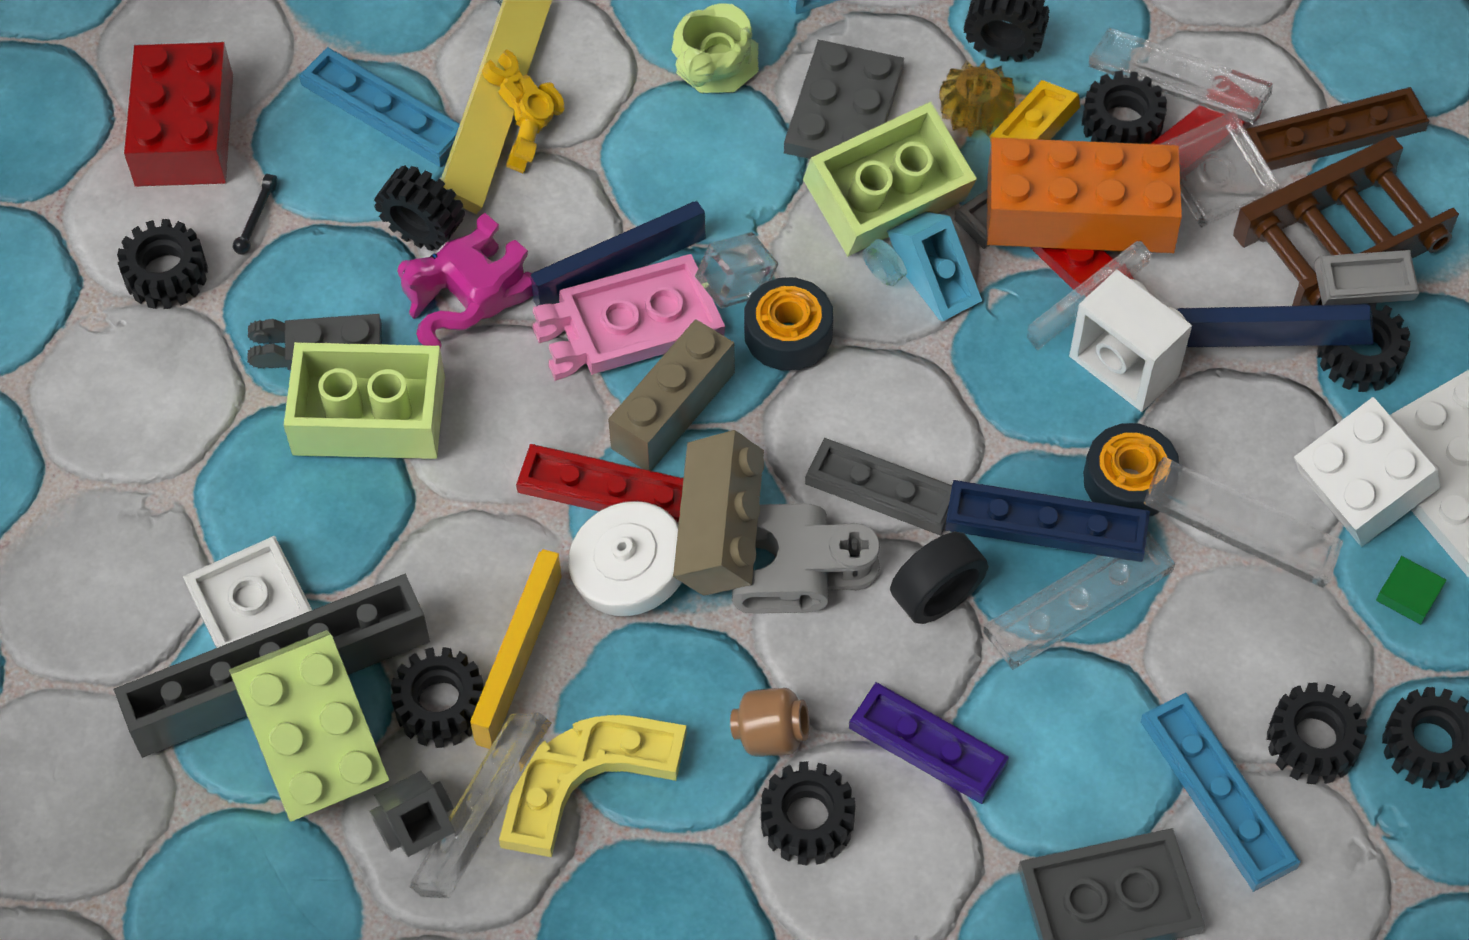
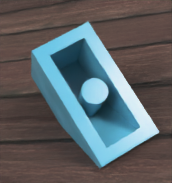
M924 212L887 231L903 274L940 321H945L982 301L950 216Z

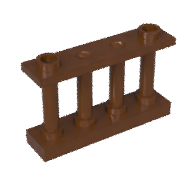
M1393 135L1240 208L1233 236L1243 248L1259 240L1261 242L1267 241L1299 282L1292 306L1322 305L1316 272L1282 229L1297 222L1300 224L1305 223L1330 255L1354 254L1320 212L1334 204L1344 205L1376 244L1361 253L1410 250L1413 259L1427 251L1435 253L1450 242L1452 238L1451 233L1459 213L1453 207L1431 218L1395 175L1403 147ZM1373 185L1375 187L1381 186L1414 227L1393 236L1358 193Z

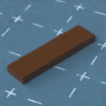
M1408 87L1247 128L1243 131L1242 141L1258 173H1263L1372 145L1392 135L1395 138L1423 132L1427 129L1429 119L1412 88Z

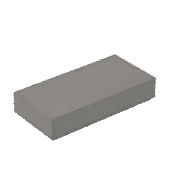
M1410 250L1318 256L1314 262L1322 305L1415 300L1419 295Z

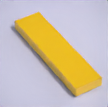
M542 549L537 555L470 721L473 738L478 746L491 750L495 746L562 578L559 553Z

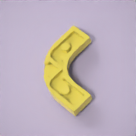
M605 715L573 723L572 729L558 735L548 743L543 741L527 758L515 779L499 837L500 848L552 857L563 810L571 793L586 779L603 772H631L676 781L687 735L686 725L627 715Z

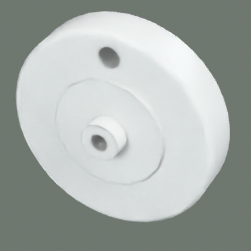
M629 501L604 508L583 524L571 544L568 568L575 587L590 606L609 615L632 616L652 610L672 596L681 584V581L673 577L679 525L672 515L651 503Z

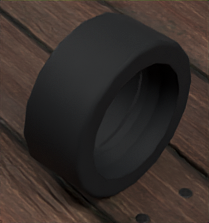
M954 531L932 540L914 553L894 576L890 592L914 623L926 624L941 618L963 603L983 581L989 566L986 558L964 533Z

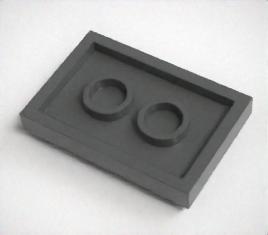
M818 39L786 134L784 153L811 159L813 156L886 123L903 72L904 57Z
M1173 828L1019 862L1018 871L1039 940H1175L1202 934L1205 924Z

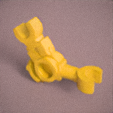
M506 49L497 60L504 70L499 69L492 60H489L481 72L489 83L501 87L498 94L514 109L516 125L520 129L510 151L506 167L523 174L527 161L531 163L535 155L537 145L534 142L536 135L549 124L553 115H561L564 112V100L553 83H542L537 87L530 76L527 74L522 75L518 69L519 62L517 57Z

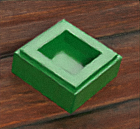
M1401 556L1380 590L1376 601L1421 625L1447 579Z

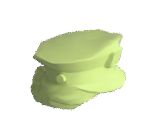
M719 3L709 6L704 10L692 11L681 19L673 34L674 40L671 50L677 57L675 64L677 74L700 93L735 92L758 73V43L752 39L750 20L743 10L733 4Z

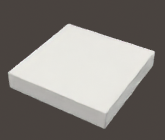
M275 536L183 576L185 584L216 648L312 610Z

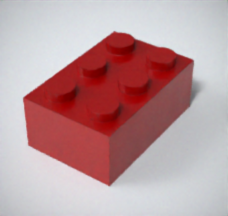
M224 42L134 45L124 155L135 187L226 184L233 73Z

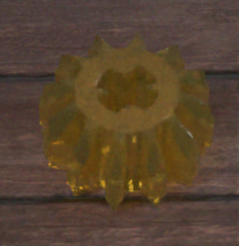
M985 59L976 67L965 61L961 70L950 68L946 81H943L939 90L942 119L951 120L950 124L953 131L963 127L967 128L970 137L976 130H981L989 137L993 127H998L1015 109L1016 98L1014 97L1012 78L1004 77L1002 66L989 69Z

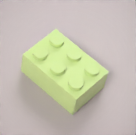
M931 102L811 157L803 177L804 183L847 257L888 238V230L924 212L938 214L965 201L977 180Z
M295 342L284 418V429L292 455L437 459L445 385V372L440 346Z
M327 630L229 669L290 822L390 781L332 634Z

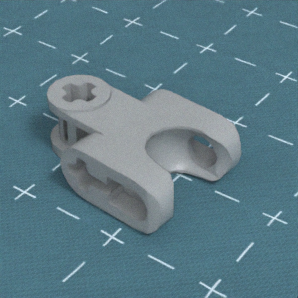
M813 504L760 505L755 548L765 549L774 554L776 558L767 567L753 570L752 585L732 589V602L743 613L754 614L807 613L821 610L827 606L828 590L856 591L865 589L875 582L880 570L878 559L880 544L878 536L871 528L864 524L827 525L825 510ZM852 538H856L857 543H852ZM853 571H858V575L854 576Z

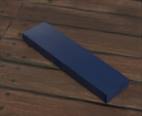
M693 201L530 274L534 303L536 306L559 303V290L647 266L705 240V211L698 201Z
M1368 304L1176 309L1192 325L1186 348L1374 345L1371 305Z
M953 480L945 531H957L969 535L1143 562L1150 511Z

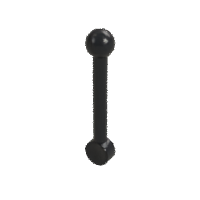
M266 173L262 180V190L241 237L233 241L232 247L237 254L244 255L250 250L251 243L249 239L270 193H273L276 189V175Z

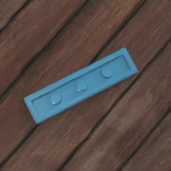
M329 47L299 75L303 87L437 166L441 167L448 160L460 125L458 122Z
M1187 693L1142 714L1140 722L1253 892L1298 869L1301 861Z

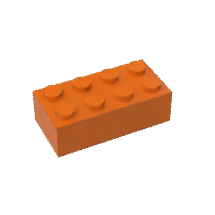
M992 137L987 174V245L1155 253L1175 252L1182 219L1179 145Z

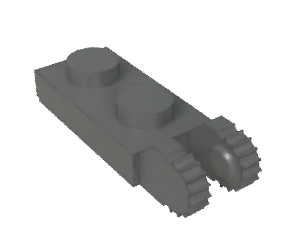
M380 314L285 320V323L276 319L254 321L248 325V338L253 343L257 342L258 344L263 343L265 345L250 347L247 362L258 369L287 367L288 370H291L295 342L382 344ZM273 343H285V348Z

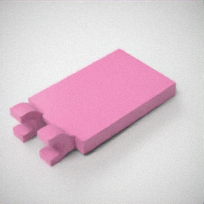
M691 254L559 290V303L533 307V314L537 321L533 323V331L539 343L556 338L564 330L569 340L549 344V351L553 358L549 360V368L554 380L572 375L584 364H587L591 375L663 355L695 319L723 336L725 333V324Z

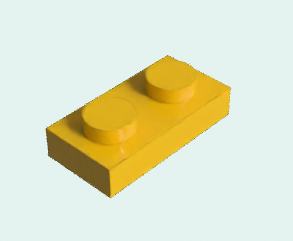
M1041 80L989 136L990 143L992 137L1051 140L1081 107L1079 94Z

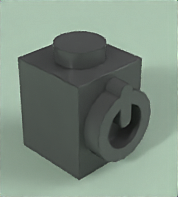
M422 771L374 794L379 806L370 810V814L390 852L401 847L407 857L455 833L447 815V812L454 809L448 794L440 781L431 784Z

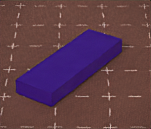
M875 682L849 721V729L980 804H983L1008 765L1009 757L877 682Z

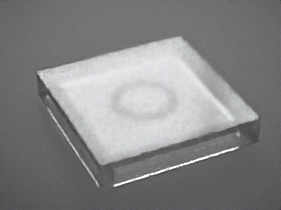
M1234 111L1159 144L1179 145L1181 196L1201 228L1239 211L1241 207L1277 191L1281 187Z

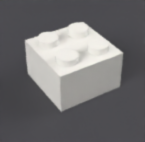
M1116 269L1079 304L1069 357L1139 411L1143 412L1179 378L1192 325L1186 321L1178 310L1167 307L1152 296L1142 283L1129 279Z
M1374 397L1294 456L1302 478L1361 547L1441 488L1436 467Z

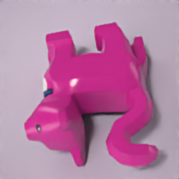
M486 213L477 219V229L471 234L446 242L430 257L405 260L398 266L397 272L401 279L402 290L411 301L409 313L413 319L421 314L443 288L451 291L465 307V310L461 313L441 310L428 314L418 324L416 332L418 340L422 345L440 346L441 348L442 344L435 334L436 330L444 328L464 331L476 325L481 319L491 318L503 309L520 304L533 296L531 273L528 271L524 273L523 263L528 255V250L516 240L509 242L506 245L505 255L495 262L488 259L496 254L499 249V245L493 239L494 234L499 229V224Z

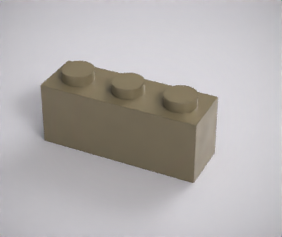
M695 319L608 418L611 449L642 469L652 471L734 375V342Z
M736 430L687 442L673 577L703 596L752 585L753 566L756 559L757 522L760 514L761 479L764 470V450Z

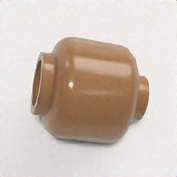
M789 688L750 690L743 695L739 709L731 711L730 727L732 736L735 740L741 739L745 751L754 757L790 755L798 749L800 742L806 741L809 736V713L806 702L798 700L796 694Z

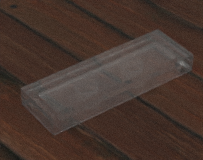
M1141 240L1133 243L1029 324L1027 339L1038 351L1076 321L1079 304L1116 269L1130 279L1149 264L1151 252Z

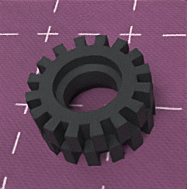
M971 0L964 24V33H967L966 40L968 43L975 42L973 48L978 52L983 49L987 50L985 56L991 59L994 54L1000 55V61L1004 62L1008 61L1009 56H1012L1015 62L1022 61L1023 55L1030 59L1034 56L1035 51L1039 52L1050 17L1048 16L1050 12L1049 7L1044 6L1045 0Z
M1123 70L1115 71L1113 79L1110 78L1108 73L1102 75L1100 83L1094 81L1090 85V91H1087L1082 115L1085 137L1092 136L1091 142L1151 144L1161 136L1167 112L1166 96H1161L1162 88L1158 84L1151 88L1152 79L1148 76H1145L1142 81L1137 80L1138 72L1131 71L1129 78H1123ZM1116 107H1125L1136 111L1141 118L1132 121L1119 120L1111 116L1107 111Z
M406 165L401 166L399 169L397 168L374 199V202H376L374 205L375 210L381 212L379 215L380 219L383 222L390 223L388 228L393 233L399 231L402 234L401 239L408 242L411 239L414 242V246L422 248L425 245L426 249L433 251L435 248L438 250L448 242L465 216L461 200L454 199L457 194L452 189L446 190L443 187L445 182L440 178L436 182L432 179V173L426 170L420 174L418 167L411 166L409 169Z
M162 219L161 227H156L154 220L146 222L148 230L143 232L139 226L131 230L134 239L125 236L121 241L124 249L118 248L117 252L119 260L117 263L128 293L130 295L133 294L135 301L140 304L146 300L147 306L156 309L158 301L162 302L164 309L172 308L171 301L175 299L178 300L181 306L188 302L185 295L187 293L195 298L200 293L198 284L205 285L207 280L205 273H208V265L196 232L192 228L186 230L185 224L179 221L172 228L170 219ZM171 255L180 258L179 263L168 271L160 273L146 271V266L158 257Z
M1368 303V305H1371L1374 342L1381 348L1380 354L1372 356L1362 355L1352 350L1348 345L1318 346L1317 357L1322 358L1320 366L1323 371L1331 368L1328 378L1334 383L1342 377L1345 379L1342 385L1343 388L1350 390L1352 383L1359 384L1358 392H1367L1370 383H1372L1374 390L1377 391L1383 389L1385 381L1390 385L1395 381L1397 374H1400L1410 348L1411 341H1408L1410 331L1408 327L1401 328L1404 319L1399 314L1394 318L1390 317L1392 308L1387 305L1384 306L1382 311L1375 309L1377 303Z
M433 647L425 649L427 658L420 660L417 653L409 656L411 666L408 668L401 664L397 669L399 679H392L391 688L393 694H391L395 715L399 726H403L404 733L410 739L414 735L417 736L418 744L427 746L429 739H433L435 748H445L444 739L451 737L454 746L462 742L460 733L463 731L469 737L473 735L470 721L484 689L482 675L479 674V669L475 662L472 661L469 664L467 655L460 651L456 658H454L451 648L442 647L441 656H435ZM448 683L454 686L459 692L456 703L447 710L431 712L424 709L419 703L423 690L433 684Z
M1317 682L1308 683L1305 692H1303L1300 685L1292 688L1289 696L1283 695L1272 715L1266 739L1271 740L1268 747L1271 756L1279 754L1276 765L1281 770L1290 765L1293 768L1290 777L1297 781L1301 772L1308 774L1307 784L1315 785L1319 776H1323L1325 784L1334 782L1337 774L1341 778L1348 774L1351 766L1354 767L1365 744L1367 735L1364 733L1367 729L1366 718L1359 719L1362 708L1358 703L1349 707L1348 702L1351 695L1343 691L1339 698L1332 695L1335 689L1333 685L1326 684L1323 692H1318ZM1305 719L1323 721L1334 730L1336 742L1324 749L1312 747L1299 737L1297 725Z
M1426 687L1422 696L1418 689L1409 692L1406 700L1402 697L1396 704L1382 735V743L1387 744L1383 752L1386 760L1395 758L1391 768L1397 774L1404 768L1409 771L1405 781L1414 784L1418 776L1423 778L1422 788L1432 789L1435 781H1438L1440 789L1449 787L1453 779L1456 783L1460 782L1469 772V712L1465 711L1469 701L1463 696L1455 703L1450 700L1453 691L1444 688L1440 697H1437L1435 695V687ZM1422 723H1431L1443 728L1452 738V748L1444 753H1435L1425 749L1416 741L1414 728Z
M809 761L799 762V771L795 772L790 764L782 768L781 778L774 774L769 779V789L764 787L760 811L763 837L768 836V846L773 852L780 848L781 858L788 862L791 856L795 855L798 856L799 865H807V857H815L816 865L825 863V854L830 853L832 858L840 854L841 845L847 846L851 839L856 807L855 797L851 798L852 788L848 782L842 785V774L835 769L831 775L826 774L827 765L817 763L816 771L808 770ZM799 798H815L825 805L828 817L818 828L810 830L801 829L789 820L787 815L789 806Z

